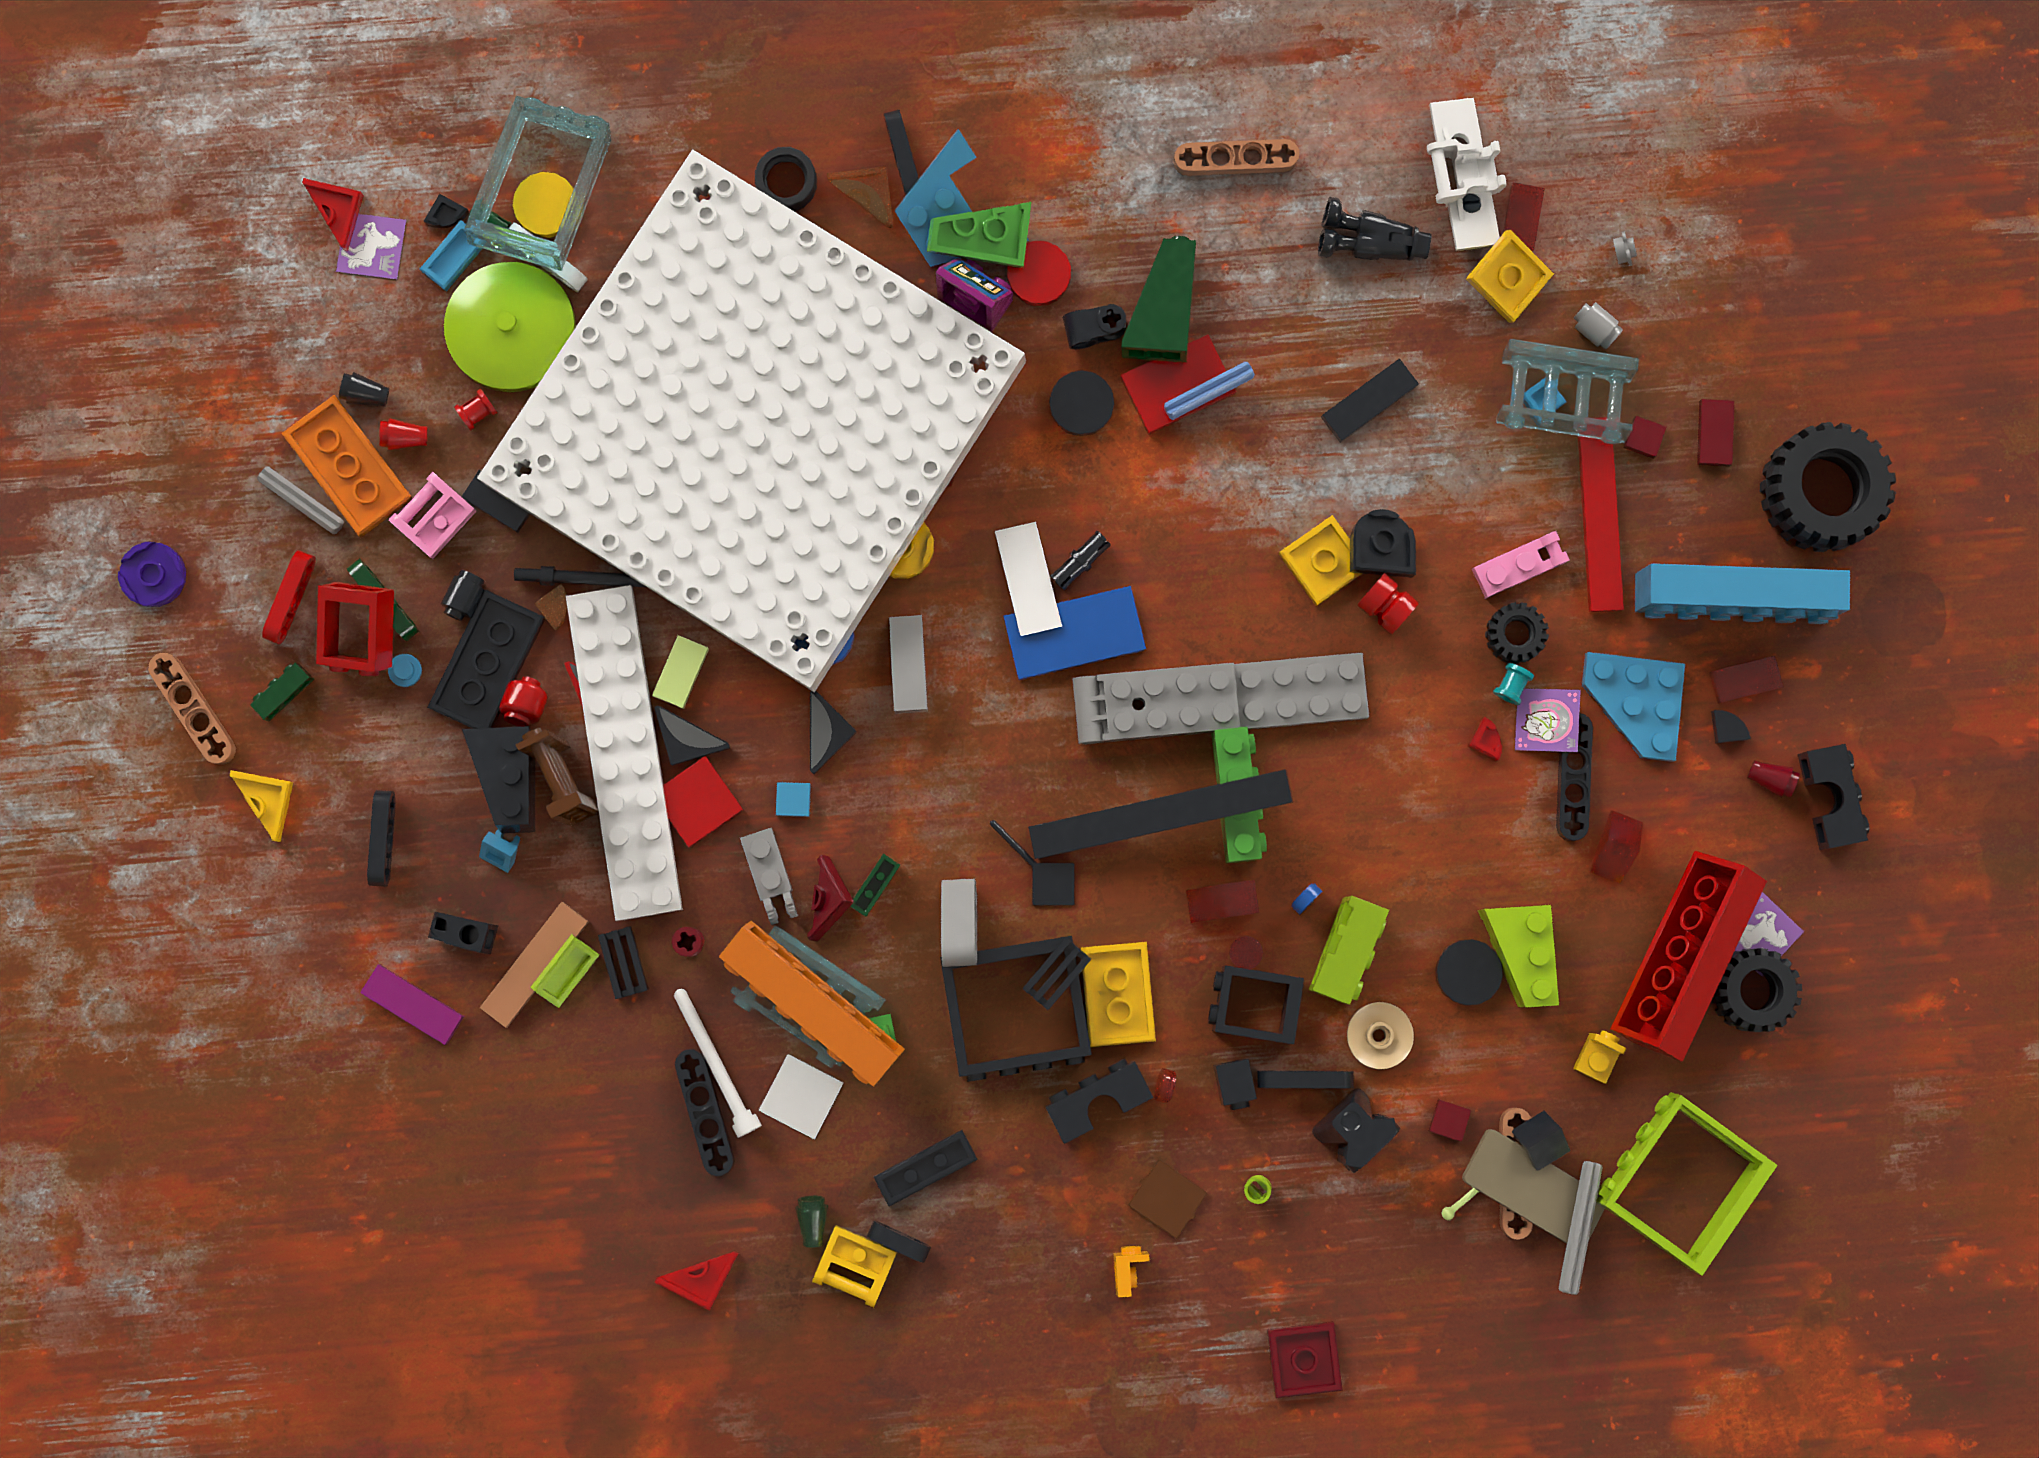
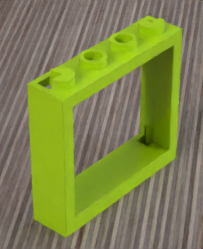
M1670 1092L1668 1096H1663L1656 1104L1654 1110L1656 1114L1650 1123L1643 1124L1636 1134L1637 1141L1632 1149L1626 1150L1617 1162L1619 1168L1612 1178H1607L1601 1184L1598 1190L1599 1197L1596 1202L1685 1267L1703 1276L1778 1165L1682 1095ZM1678 1110L1750 1162L1688 1254L1616 1203V1200Z

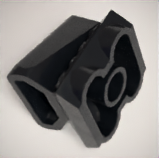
M1356 1088L1313 1127L1312 1134L1322 1143H1339L1337 1161L1341 1162L1348 1171L1351 1170L1355 1173L1388 1144L1401 1128L1393 1117L1372 1114L1368 1096L1364 1091Z

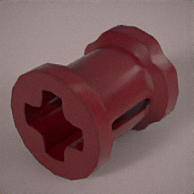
M692 927L679 928L672 936V947L681 956H696L701 953L705 944L704 935L701 931ZM686 933L688 936L696 937V941L692 943L693 949L691 951L687 947H681V943L685 940L684 934Z

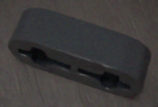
M875 1220L867 1234V1237L875 1242L922 1263L925 1262L931 1246Z

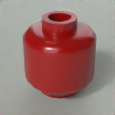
M522 677L521 680H513L507 684L499 706L506 722L516 727H527L540 721L548 696L540 687L541 683L531 677Z

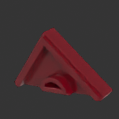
M820 855L817 858V862L820 865L818 885L814 884L811 911H814L812 929L807 934L809 941L818 942L854 903L833 862L826 855Z

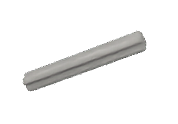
M1584 1161L1582 1165L1559 1283V1291L1572 1295H1577L1579 1292L1603 1169L1602 1165L1590 1161Z

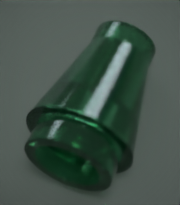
M817 1195L798 1198V1206L795 1207L803 1237V1246H822L828 1211L825 1198Z

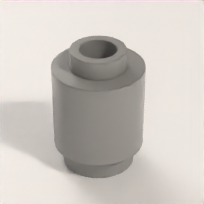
M1596 302L1592 307L1586 303L1574 317L1578 322L1574 328L1597 347L1601 345L1604 349H1607L1623 331L1617 325L1619 321Z

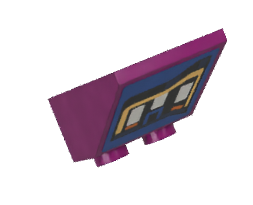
M956 258L940 266L936 271L938 299L992 332L1013 301V292L1010 291V285L998 277L991 279L983 274V268L969 259L964 262L960 258Z

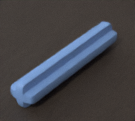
M1243 362L1166 402L1164 409L1167 416L1174 420L1251 380L1254 377L1251 365L1248 362Z

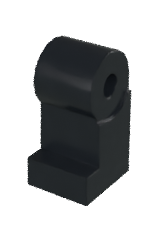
M434 912L428 938L471 951L491 954L499 925Z

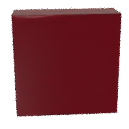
M1635 416L1623 448L1654 459L1657 456L1667 427Z
M1438 1099L1428 1131L1462 1142L1471 1110Z

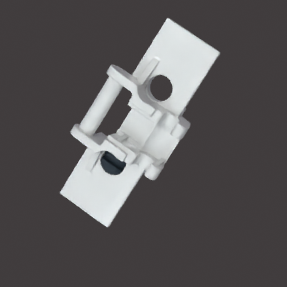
M1474 98L1430 103L1429 107L1436 142L1427 145V153L1432 156L1438 189L1436 202L1438 204H1446V207H1448L1456 251L1493 247L1500 236L1492 195L1499 193L1507 186L1505 175L1497 176L1494 158L1500 153L1499 141L1491 142L1490 146L1483 148ZM1461 137L1467 144H1461L1452 138ZM1448 157L1452 159L1457 185V189L1451 190L1445 160Z

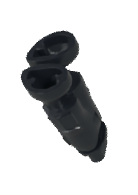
M1336 197L1328 198L1321 226L1331 229L1356 231L1357 236H1345L1338 234L1334 230L1323 229L1319 236L1318 256L1328 258L1335 251L1351 250L1355 258L1379 260V258L1412 261L1414 257L1428 258L1432 234L1419 232V228L1416 226L1412 227L1409 224L1388 219L1380 213L1363 210L1358 217L1352 216L1342 210L1340 199Z

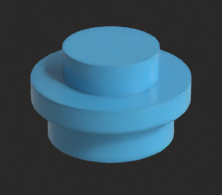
M400 654L392 659V668H388V674L396 685L409 687L419 681L422 667L419 660L414 656Z

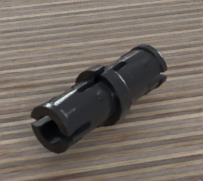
M1096 531L1077 551L1073 549L1069 553L1071 557L1050 577L1065 591L1084 571L1088 572L1092 568L1091 564L1111 544L1099 531Z

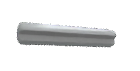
M265 467L258 475L257 479L260 483L330 533L336 534L344 524L343 519L270 467Z

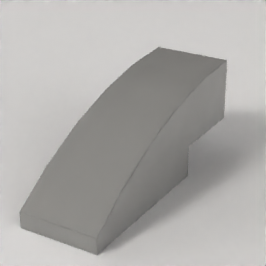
M922 615L889 617L895 714L928 712Z

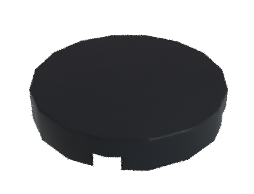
M1084 370L1070 372L1060 378L1052 389L1049 401L1051 416L1058 426L1068 434L1076 436L1093 435L1111 419L1114 407L1113 392L1106 380L1096 373Z
M1474 939L1459 940L1447 946L1440 955L1435 967L1436 982L1442 993L1452 1001L1462 1005L1481 1004L1492 998L1499 989L1503 977L1502 964L1496 952L1486 943Z

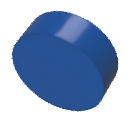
M1311 883L1295 899L1291 907L1300 915L1323 891L1315 883Z

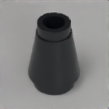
M355 372L352 375L344 373L339 390V399L346 400V404L380 405L385 407L390 388Z

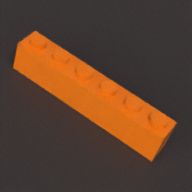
M752 920L739 930L720 954L719 958L724 961V966L729 972L736 976L741 975L746 979L754 993L771 1000L776 1005L775 1009L779 1014L787 1019L792 1018L802 1026L801 1031L808 1038L821 1042L827 1047V1053L834 1060L844 1062L852 1068L853 1075L862 1083H869L874 1087L905 1050Z

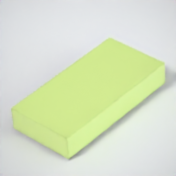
M678 635L652 696L684 709L709 648Z

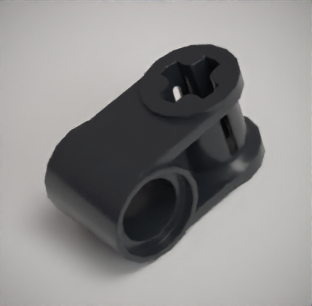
M1115 304L1076 310L1062 317L1069 348L1072 350L1084 349L1095 344L1117 340L1126 331V314L1120 306ZM1113 317L1114 321L1117 322L1115 328H1110L1107 318Z

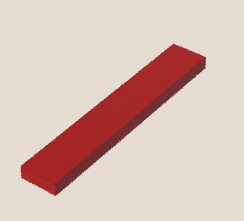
M1612 417L1579 418L1577 420L1588 608L1589 612L1624 610Z

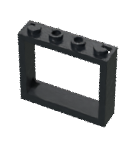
M1072 936L977 951V965L1053 953L1065 938H1068L1072 943L1073 939ZM1068 947L1064 950L1065 959L1071 953ZM1076 957L1067 967L1068 976L1077 966ZM942 965L959 1077L966 1076L967 1082L987 1079L986 1072L999 1070L1000 1076L1020 1073L1019 1067L1032 1065L1033 1071L1053 1068L1052 1061L1064 1059L1066 1065L1085 1063V1056L1092 1055L1078 975L1070 984L1079 1040L1078 1047L968 1064L953 976V969L968 966L943 967Z

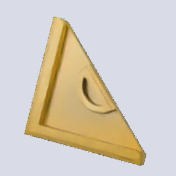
M230 770V777L233 778L245 796V800L270 834L272 841L280 842L293 782Z

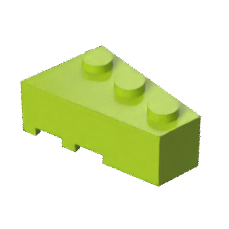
M1352 895L1342 899L1309 991L1346 1005H1350L1352 999L1357 1001L1363 987V982L1360 979L1364 970H1368L1375 954L1373 948L1377 939L1381 937L1384 931L1385 919L1389 912L1388 909Z
M1551 905L1477 910L1488 931L1493 949L1496 950L1501 961L1503 973L1517 1006L1540 1007L1559 1005Z

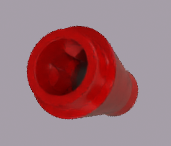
M389 418V421H380L379 445L380 447H388V450L427 446L428 428L427 426H418Z

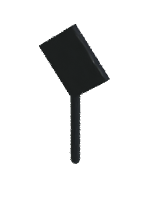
M991 820V827L1032 867V905H1074V863H1037L995 820Z

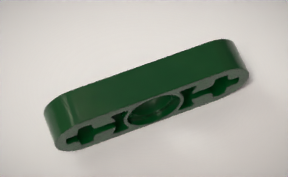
M360 558L346 568L358 585L385 588ZM394 599L393 628L407 642L419 632V629Z

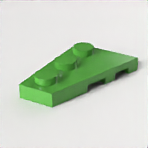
M1032 202L933 218L930 221L927 252L1021 268L1024 266Z

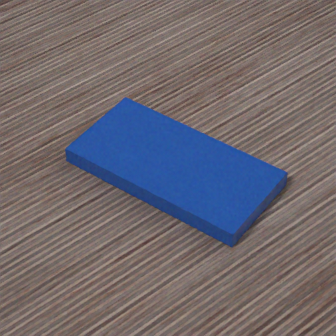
M1131 586L1056 603L1062 627L1020 636L1015 613L1003 616L1018 680L1146 650Z

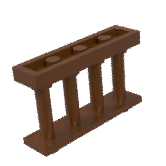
M541 728L533 729L522 735L523 741L516 744L518 751L537 760L554 795L551 797L553 802L545 806L550 818L573 827L599 814L597 801L579 792L561 755V752L571 748L568 741L547 729L542 731Z

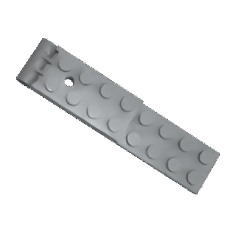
M1363 653L1111 673L1072 679L1079 744L1212 733L1218 729L1238 727L1259 729L1369 718ZM1134 700H1141L1144 708L1140 711L1135 710L1132 702Z

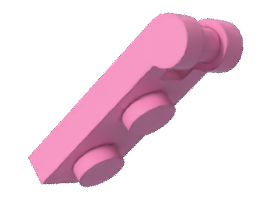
M1551 532L1474 567L1472 571L1485 599L1570 561L1566 551L1562 552L1557 542L1560 540L1557 532ZM1546 547L1550 559L1542 561L1538 550Z

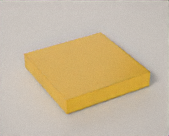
M1506 230L1468 275L1466 280L1509 323H1514L1554 273L1512 230Z
M1333 515L1278 553L1316 606L1363 574L1350 572V538Z

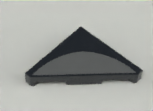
M811 691L810 771L815 775L857 731L817 691Z
M661 706L654 707L672 766L731 749L730 744Z

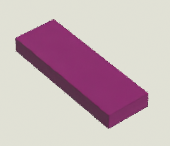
M381 964L377 965L360 992L444 1045L448 1044L464 1018V1015Z

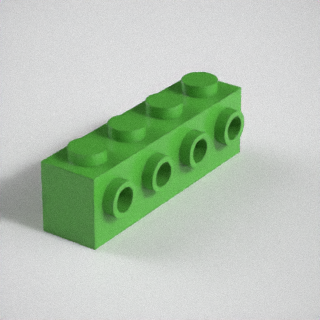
M1248 727L1218 729L1211 733L1217 784L1259 775L1258 768L1252 767L1251 754L1256 753L1254 734H1248ZM1263 810L1221 819L1226 864L1257 861L1262 859V852H1267L1265 833H1259L1258 820L1263 819Z

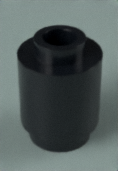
M460 570L458 576L453 577L441 602V605L446 608L444 613L459 621H462L464 617L471 618L484 592L482 586L485 581L468 571Z

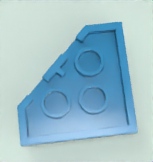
M1592 652L1585 653L1582 687L1597 701L1604 710L1603 713L1615 728L1622 732L1633 746L1632 749L1636 754L1644 759L1676 761L1685 664Z

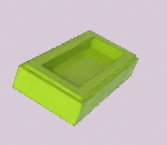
M571 934L532 984V990L559 1008L599 957V954Z

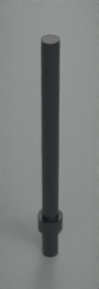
M541 566V569H514V581L540 582V585L554 586L555 583L646 587L625 573L556 570L555 566Z

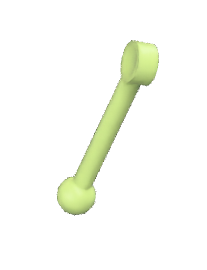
M1473 1188L1454 1205L1445 1207L1442 1210V1217L1445 1220L1453 1219L1455 1212L1479 1191Z

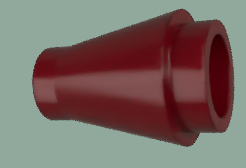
M1754 760L1747 778L1760 784L1780 798L1783 795L1791 798L1800 773L1793 771V767L1762 763Z

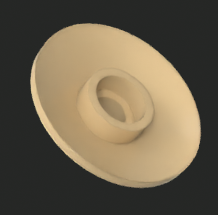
M1375 1002L1360 1008L1353 1015L1347 1029V1041L1352 1054L1359 1062L1371 1068L1387 1069L1398 1065L1408 1056L1414 1041V1031L1408 1016L1400 1008L1389 1003ZM1376 1029H1381L1384 1032V1039L1380 1042L1375 1041L1373 1038V1032Z

